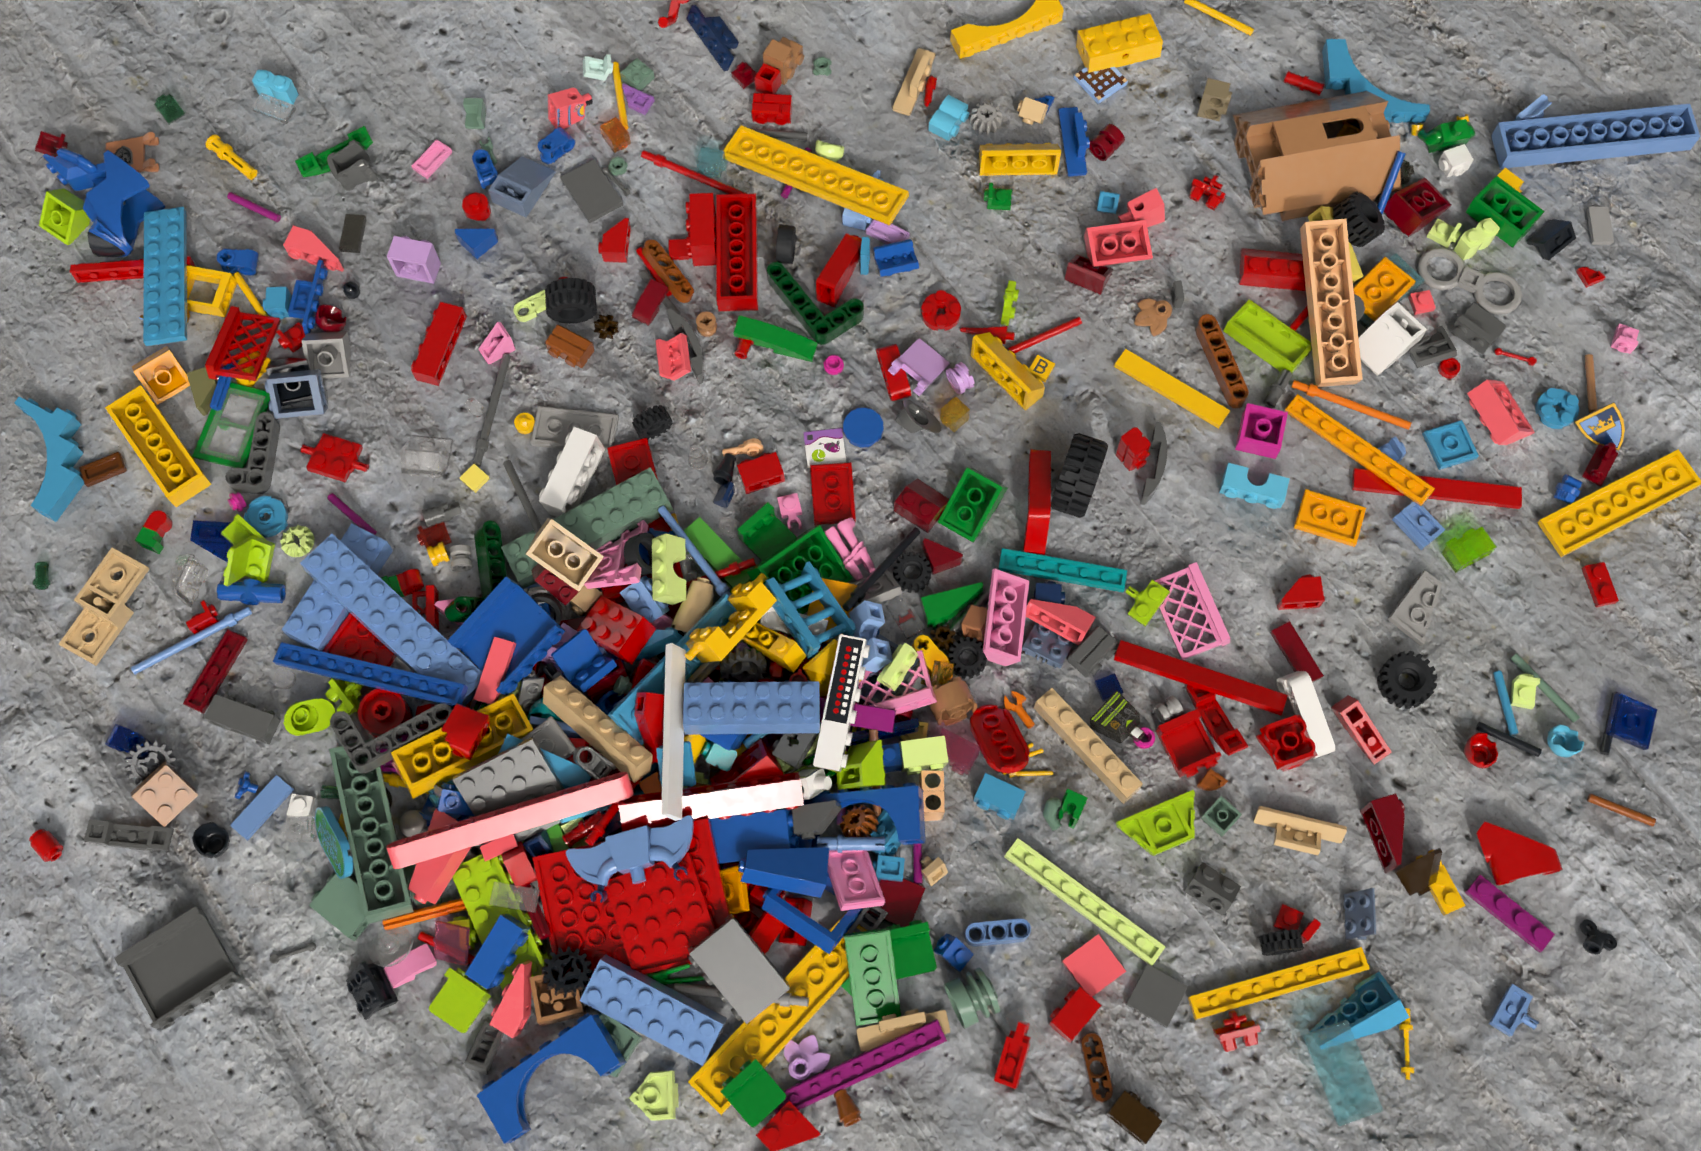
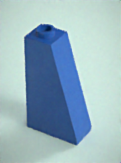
M829 848L747 850L745 859H740L738 872H742L741 882L821 898L827 882Z

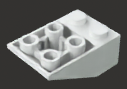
M1397 302L1358 338L1360 359L1378 376L1416 345L1427 329Z

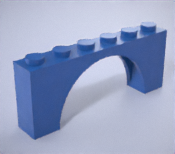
M905 783L903 787L896 788L894 785H883L881 789L874 790L872 787H862L860 791L853 792L850 789L838 790V793L832 794L829 791H823L812 799L803 800L804 805L835 800L841 804V808L858 803L876 805L884 809L892 818L900 843L903 845L926 843L923 790L918 785L916 786L915 783ZM815 835V838L811 840H803L797 836L799 848H816L817 836L820 835Z
M589 1013L583 1015L577 1020L578 1024L573 1028L567 1027L558 1033L559 1037L553 1042L551 1040L546 1041L539 1046L540 1051L534 1055L530 1053L520 1060L521 1064L516 1068L510 1067L501 1073L502 1077L496 1082L491 1080L482 1086L483 1091L478 1093L477 1097L504 1144L514 1142L531 1130L525 1113V1092L532 1074L547 1059L559 1054L578 1056L592 1065L600 1077L608 1076L627 1063L599 1015H589Z

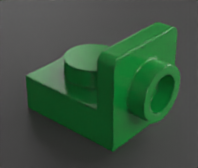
M989 182V188L984 190V201H987V209L1011 210L1012 189L993 188V183Z

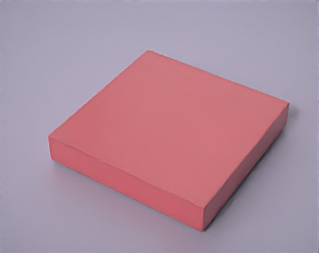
M1099 934L1062 960V963L1079 986L1091 997L1126 972Z

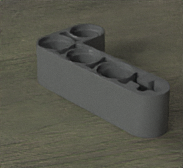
M263 412L256 418L248 468H232L225 475V480L235 492L263 494L270 489L280 434V425L271 413ZM262 479L259 483L255 484L257 480Z

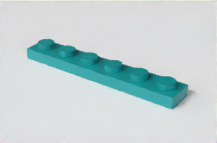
M1004 548L1001 551L998 570L1123 593L1127 577V570Z

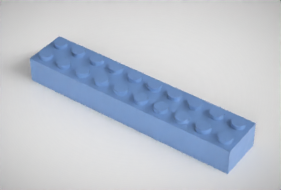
M1681 104L1499 122L1491 137L1499 168L1504 169L1505 167L1514 168L1686 151L1692 149L1700 138L1691 105Z
M329 535L300 562L303 569L414 673L465 684L468 690L462 706H466L474 698L482 672L335 535Z

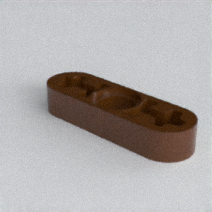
M1089 1033L1082 1038L1080 1046L1091 1096L1095 1101L1102 1103L1112 1097L1113 1088L1102 1040L1097 1034ZM1089 1038H1092L1093 1042L1097 1041L1094 1051L1095 1054L1100 1053L1101 1057L1096 1056L1088 1059L1087 1055H1092L1091 1048L1085 1046ZM1093 1061H1099L1102 1064L1103 1071L1101 1074L1096 1075L1091 1072L1090 1064ZM1105 1076L1106 1081H1101L1102 1087L1108 1090L1104 1094L1105 1098H1102L1100 1094H1096L1099 1084L1098 1081L1093 1083L1092 1078L1099 1079Z

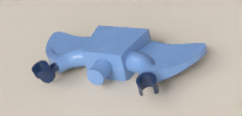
M688 815L667 827L650 828L646 825L605 837V842L593 848L568 849L566 856L573 869L583 879L598 885L597 890L591 893L590 899L592 902L596 901L597 893L601 895L600 903L607 899V892L604 888L608 885L609 878L618 871L623 874L631 873L633 884L645 882L644 868L654 866L655 861H663L669 868H673L675 879L681 881L677 871L682 869L688 875V870L678 863L684 858L691 844L694 820L692 816Z

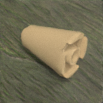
M697 577V581L692 580L686 592V600L682 601L671 624V628L688 632L713 606V585L709 584V579Z

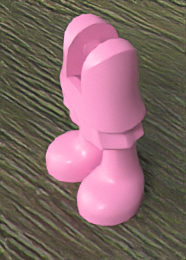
M848 518L838 523L837 529L848 541L853 550L852 552L848 550L835 526L829 528L824 533L841 555L845 568L858 581L863 578L860 569L857 567L862 563L869 574L875 571V567L867 552V547H864L863 541L859 543L853 532L855 527L854 519Z

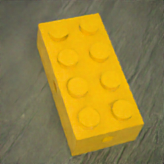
M1148 13L1078 30L1076 48L1084 66L1087 68L1088 73L1158 58L1161 56L1163 40L1151 14Z

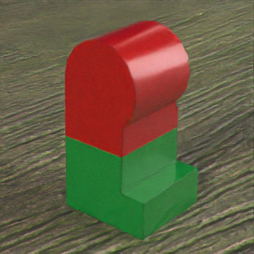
M157 510L152 512L135 541L142 548L160 554L164 548L160 542L165 533L172 528V520L163 511Z
M410 569L391 577H380L400 597L410 595L412 592L419 591L424 587L418 569Z

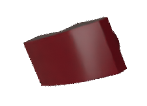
M651 279L637 302L632 318L650 326L660 311L659 306L668 294L669 288Z

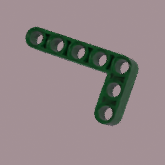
M772 262L768 265L767 277L770 286L818 344H828L863 320L864 304L860 299H851L824 316L784 265L779 262ZM852 310H858L859 312L853 313V312H851V311H852ZM809 316L815 317L813 319H807V317ZM837 320L843 321L842 323H835ZM819 331H826V333H824V334H820V333H818V332H819Z
M486 521L474 533L482 597L459 596L455 598L445 608V615L452 622L464 623L507 576L504 553L501 548L503 546L499 525L494 521Z

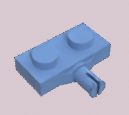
M1510 984L1489 1024L1509 1037L1513 1035L1517 1026L1522 1022L1535 1030L1539 1021L1527 1015L1528 1005L1533 996L1516 985Z

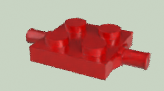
M323 433L315 447L305 444L301 447V453L311 455L306 466L309 472L346 483L349 475L355 469L367 472V469H369V464L359 462V456L363 447L355 442Z

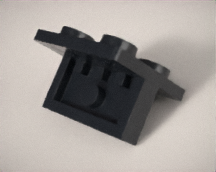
M366 961L361 962L346 980L347 989L353 995L357 1010L362 1014L364 1020L369 1019L376 1011L398 1002L380 961L368 965Z

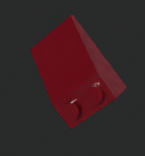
M1423 178L1396 192L1387 202L1384 212L1399 227L1400 231L1409 237L1420 231L1452 205L1426 178Z
M1396 793L1372 800L1360 810L1385 874L1398 867L1402 861L1405 807L1402 800L1398 799Z

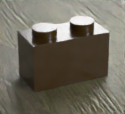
M1123 1091L1105 1115L1139 1143L1145 1145L1163 1121L1158 1118L1160 1114L1150 1106L1146 1108L1140 1103L1141 1098L1132 1091H1129V1093Z

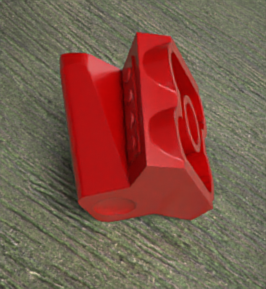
M1294 715L1260 728L1261 734L1256 735L1258 742L1273 759L1277 770L1281 769L1282 772L1299 767L1305 761L1318 756L1315 750V743L1310 739L1306 730V723L1300 715Z

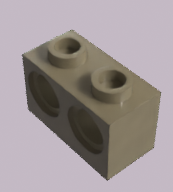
M1208 78L1197 116L1220 121L1221 115H1226L1232 92L1229 91L1231 83Z

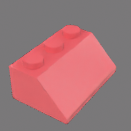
M1146 220L1090 227L1086 229L1084 234L1087 256L1093 267L1153 258Z
M1487 379L1467 393L1470 398V405L1479 412V419L1490 430V437L1494 443L1509 445L1535 433L1503 381Z

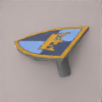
M1614 402L1575 421L1580 431L1593 443L1603 446L1608 443H1614L1616 450L1619 451L1624 439L1625 427L1620 410Z

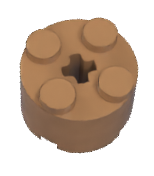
M956 677L945 685L941 686L938 684L932 687L937 702L929 706L938 725H941V722H944L945 726L956 724L968 717L966 713L970 710L972 713L976 711L977 704L967 683L961 677Z

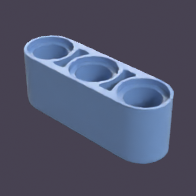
M1025 919L972 923L967 927L964 938L966 943L973 947L1020 943L1028 938L1031 926ZM1018 925L1023 926L1026 934L1023 936L1017 935L1014 927ZM996 927L1002 929L1004 936L1001 938L994 937L991 932L992 929ZM971 930H978L981 933V938L973 940L970 938L969 932Z

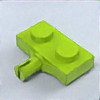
M1009 280L1008 286L1005 289L1001 325L1009 326V320L1014 319L1016 307H1012L1013 301L1017 302L1019 290L1015 289L1016 281Z
M1151 580L1146 589L1141 591V593L1129 586L1125 593L1134 598L1135 603L1128 616L1146 627L1170 594V591L1154 580Z

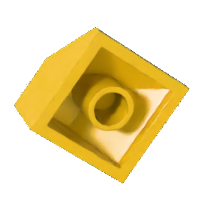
M835 639L802 667L810 682L819 681L820 697L827 696L838 645Z

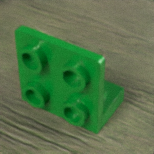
M769 502L737 529L739 539L761 561L797 537L775 516L774 507Z

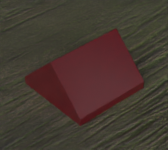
M1077 254L1068 263L1065 280L1101 295L1113 269L1107 266L1093 267L1088 258Z

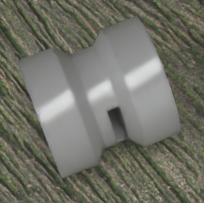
M455 545L450 547L449 552L452 557L450 563L451 570L464 572L472 569V561L469 559L471 555L470 546Z
M1175 696L1167 698L1164 704L1158 703L1153 707L1157 718L1162 724L1184 714L1183 708Z

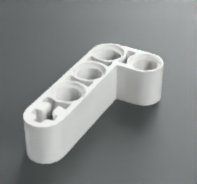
M1296 671L1278 678L1276 682L1280 693L1288 695L1287 697H1289L1294 714L1300 715L1305 721L1309 737L1315 743V750L1318 756L1313 759L1334 752L1335 744L1309 674L1306 671Z

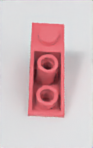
M297 226L292 227L283 244L291 258L296 260L300 258L312 265H317L318 260H323L324 266L327 269L343 272L344 268L339 259L312 231Z
M530 960L519 963L512 973L514 978L511 984H507L504 988L501 1003L497 1004L491 1013L493 1018L490 1025L511 1038L521 1034L531 1015V985L529 977H532V961Z

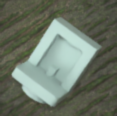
M606 54L603 60L587 56L583 59V77L605 81L613 71V62H611V55Z

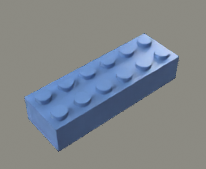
M352 523L340 540L377 575L393 551L387 541ZM314 580L282 628V631L290 639L310 649L322 652L350 612Z
M819 681L684 683L685 735L820 733Z
M608 955L600 959L580 999L582 1003L702 1066L706 1062L727 1020L721 1014L641 972L631 969V967Z

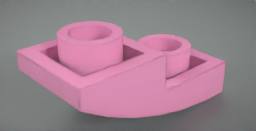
M426 943L384 968V972L394 989L414 980L415 975L436 966L437 961Z

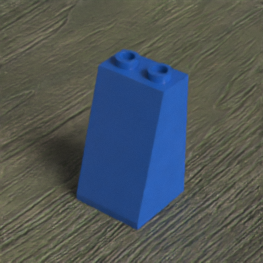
M791 809L776 810L770 813L758 812L749 816L734 815L728 819H710L719 865L740 862L741 858L745 859L747 850L799 848L798 837L794 834Z

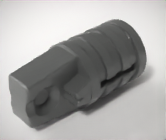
M446 502L422 510L427 528L453 519L452 517L462 513L458 502L451 504Z

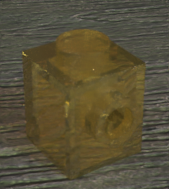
M955 396L941 408L940 420L946 427L955 432L969 420L970 409Z

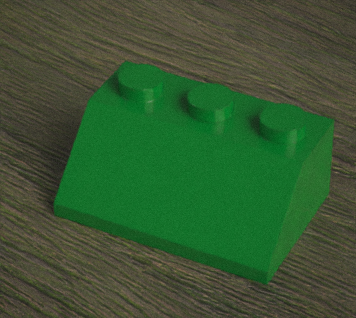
M1496 176L1473 199L1465 213L1477 222L1491 218L1500 227L1496 236L1513 248L1528 233L1545 211Z

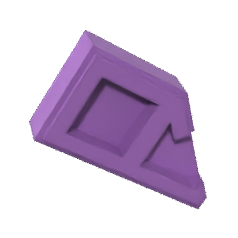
M623 83L622 87L628 107L646 115L655 101L654 97Z

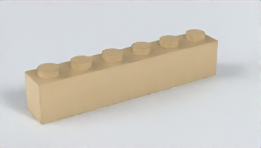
M560 675L544 686L543 704L600 754L612 762L621 772H627L629 779L633 783L651 771L653 755Z
M1053 688L1036 701L1034 709L1123 804L1140 790L1143 783Z

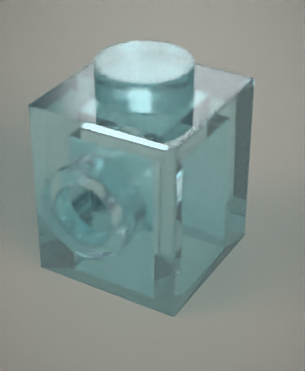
M702 146L696 162L698 173L704 174L707 177L721 178L722 172L726 171L728 164L724 151Z

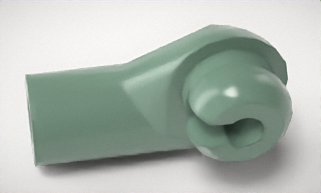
M1057 797L1049 798L1045 802L1043 817L1052 831L1062 826L1056 817L1057 810L1061 807V801Z

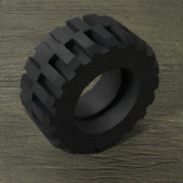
M1080 433L1074 434L1051 500V507L1054 510L1078 518L1085 516L1107 453L1108 444L1105 441Z

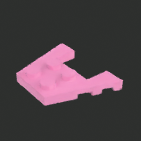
M644 520L637 523L639 527L633 531L626 530L623 532L621 538L613 543L610 540L596 549L604 557L584 585L587 589L640 582L642 568L638 563L624 568V546L629 538L647 533L648 524Z

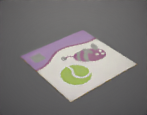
M842 428L803 432L808 468H811L810 465L846 463Z

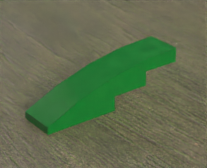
M740 315L733 332L734 337L751 340L754 345L773 349V352L776 354L810 362L813 361L818 345L817 342L789 330Z

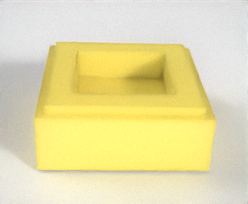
M475 464L460 477V480L474 493L490 479Z

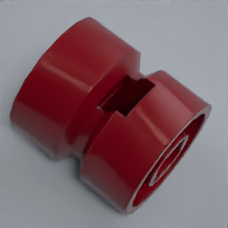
M1107 124L1090 141L1089 150L1098 160L1106 161L1124 143L1125 137L1118 127L1113 124Z

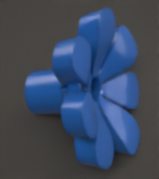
M247 771L244 772L243 778L240 777L238 781L240 786L234 796L236 799H240L242 794L247 791L256 793L258 785L250 783V773Z

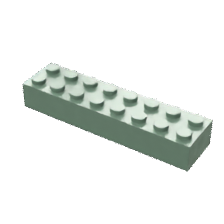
M650 467L553 520L596 550L610 540L612 542L619 540L621 534L626 530L631 532L638 528L637 523L644 520L649 524L662 517L658 512L661 506L664 505L669 512L674 509ZM534 530L501 547L517 581L523 588L537 583L533 578L531 570L538 563L525 554L536 535Z
M374 738L364 740L365 744L373 740ZM343 746L329 749L367 923L371 924L414 912L404 868L393 869L386 849L388 844L397 841L381 766L368 773H360L353 766ZM360 758L358 764L365 763L368 758Z

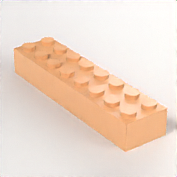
M1346 219L1305 222L1300 228L1315 385L1327 387L1357 384L1363 379Z

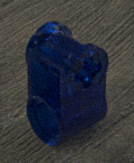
M115 724L105 745L118 751L129 753L130 749L137 750L136 743L144 746V741L148 739L137 732ZM149 750L143 751L138 756H144Z

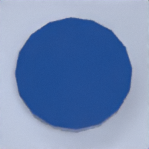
M857 408L851 411L843 422L845 438L852 445L860 448L872 446L881 439L884 432L881 416L869 408Z

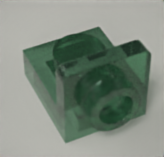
M165 94L161 95L155 100L154 106L156 110L160 112L169 125L185 115V112L171 94L167 96Z

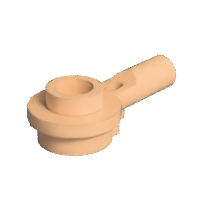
M755 438L744 441L738 447L722 449L723 456L725 454H746L750 457H757L764 451L761 441Z

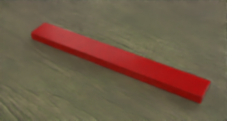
M1354 468L1352 490L1405 496L1371 471ZM1418 476L1435 488L1428 499L1520 509L1522 507V487Z
M1120 640L1114 657L1115 661L1280 716L1283 713L1288 696L1287 694Z

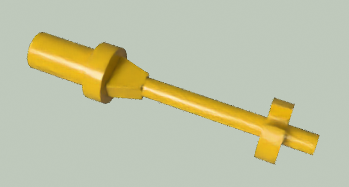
M1405 1008L1406 1012L1410 1017V1009ZM1408 1018L1399 1025V1030L1404 1031L1405 1067H1401V1073H1405V1080H1410V1073H1414V1068L1410 1067L1409 1031L1413 1030V1025H1411L1410 1018Z

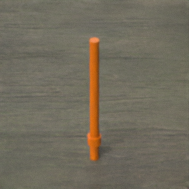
M1294 380L1291 386L1306 392V395L1313 398L1317 396L1409 430L1412 423L1324 391L1311 383L1308 385Z

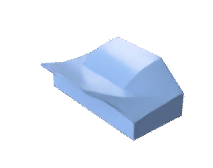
M1543 94L1519 113L1514 121L1543 118L1544 110L1552 102H1549L1548 97Z

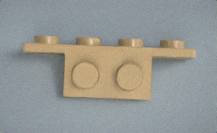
M921 48L917 49L893 105V111L908 116L911 115L920 92L924 90L926 77H929L931 74L935 53Z
M1263 806L1258 807L1254 817V823L1275 828L1274 845L1314 855H1319L1321 839L1342 843L1347 832V827Z
M918 1009L906 1011L905 1016L896 1018V1014L883 1016V1021H879V1024L856 1030L860 1051L865 1052L935 1019H938L944 1034L950 1033V1026L946 1010L924 1014V1012L919 1013Z

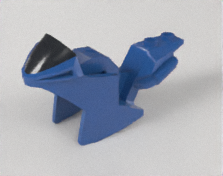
M65 148L57 151V157L44 154L43 157L48 162L45 166L52 174L58 173L56 177L64 186L68 184L75 191L93 188L86 193L83 210L93 222L87 233L92 253L97 257L121 258L130 255L135 244L139 225L144 221V212L163 210L165 208V205L156 196L146 190L150 187L149 182L138 171L109 150L103 153L104 163L96 165L84 158L83 155Z

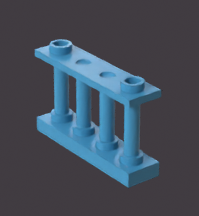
M810 561L806 562L801 573L802 575L793 580L779 584L773 577L765 583V587L777 599L772 607L800 648L807 655L808 660L817 655L821 646L820 643L841 633L853 636L856 631L853 620L848 618L821 579L819 571L812 566ZM805 583H808L813 590L812 593L795 601L789 600L785 592ZM819 599L825 608L824 610L805 619L799 615L796 609ZM831 616L837 626L817 636L813 635L808 626Z

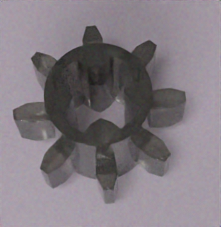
M1403 160L1400 167L1401 185L1408 183L1412 179L1411 175L1414 174L1413 165H1410V162Z

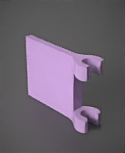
M919 338L899 358L893 361L888 371L894 376L902 368L918 381V386L913 392L920 396L949 366L950 362Z

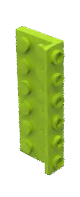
M481 854L460 864L452 878L482 945L502 914L508 913L530 927L527 935H529L527 941L522 947H518L515 952L517 955L515 961L510 967L507 966L503 972L505 977L500 984L503 991L507 984H511L514 978L512 973L519 963L521 964L528 960L532 961L533 977L542 974V967H545L544 960L550 958L547 953L544 955L540 948L543 945L542 940L538 939L530 926L532 925L528 913H525L521 906L524 903L519 891L515 892L512 886L514 882L509 872H506L502 855L485 862Z

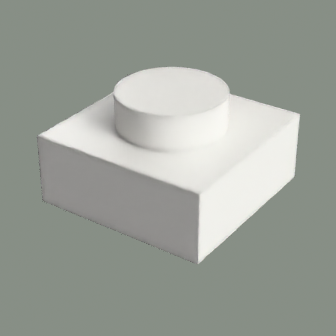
M292 794L287 816L311 820L316 798Z

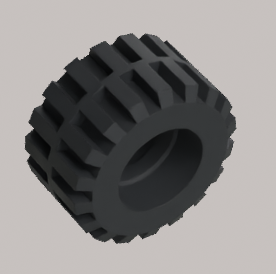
M1361 192L1352 193L1333 208V220L1346 219L1348 241L1353 246L1363 247L1384 232L1383 230H1385V223L1380 210L1368 196Z
M564 278L551 282L545 288L546 314L554 321L567 324L580 323L592 319L597 311L595 286L591 282L579 278Z

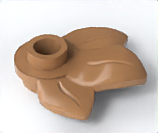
M1149 298L1140 301L1137 305L1141 311L1136 315L1134 324L1136 326H1150L1152 336L1161 334L1166 329L1167 319L1172 314L1171 304L1164 300L1157 302ZM1161 307L1166 309L1164 312L1158 311Z

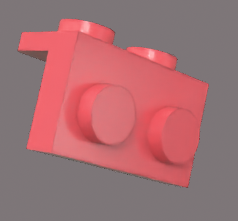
M680 333L668 341L662 339L655 341L660 376L675 381L691 372L687 335Z

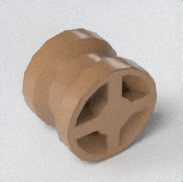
M702 312L697 316L696 325L699 334L704 337L714 335L717 331L715 316L710 312Z

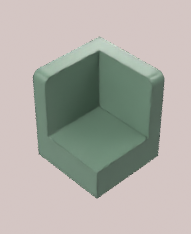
M464 98L463 106L466 112V129H484L487 109L483 98Z

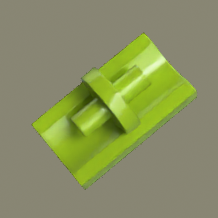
M332 678L328 682L331 687L326 691L325 695L331 702H337L341 699L343 703L337 707V712L344 711L349 716L354 712H358L359 698L362 696L360 690L363 685L344 680L336 681L335 678Z

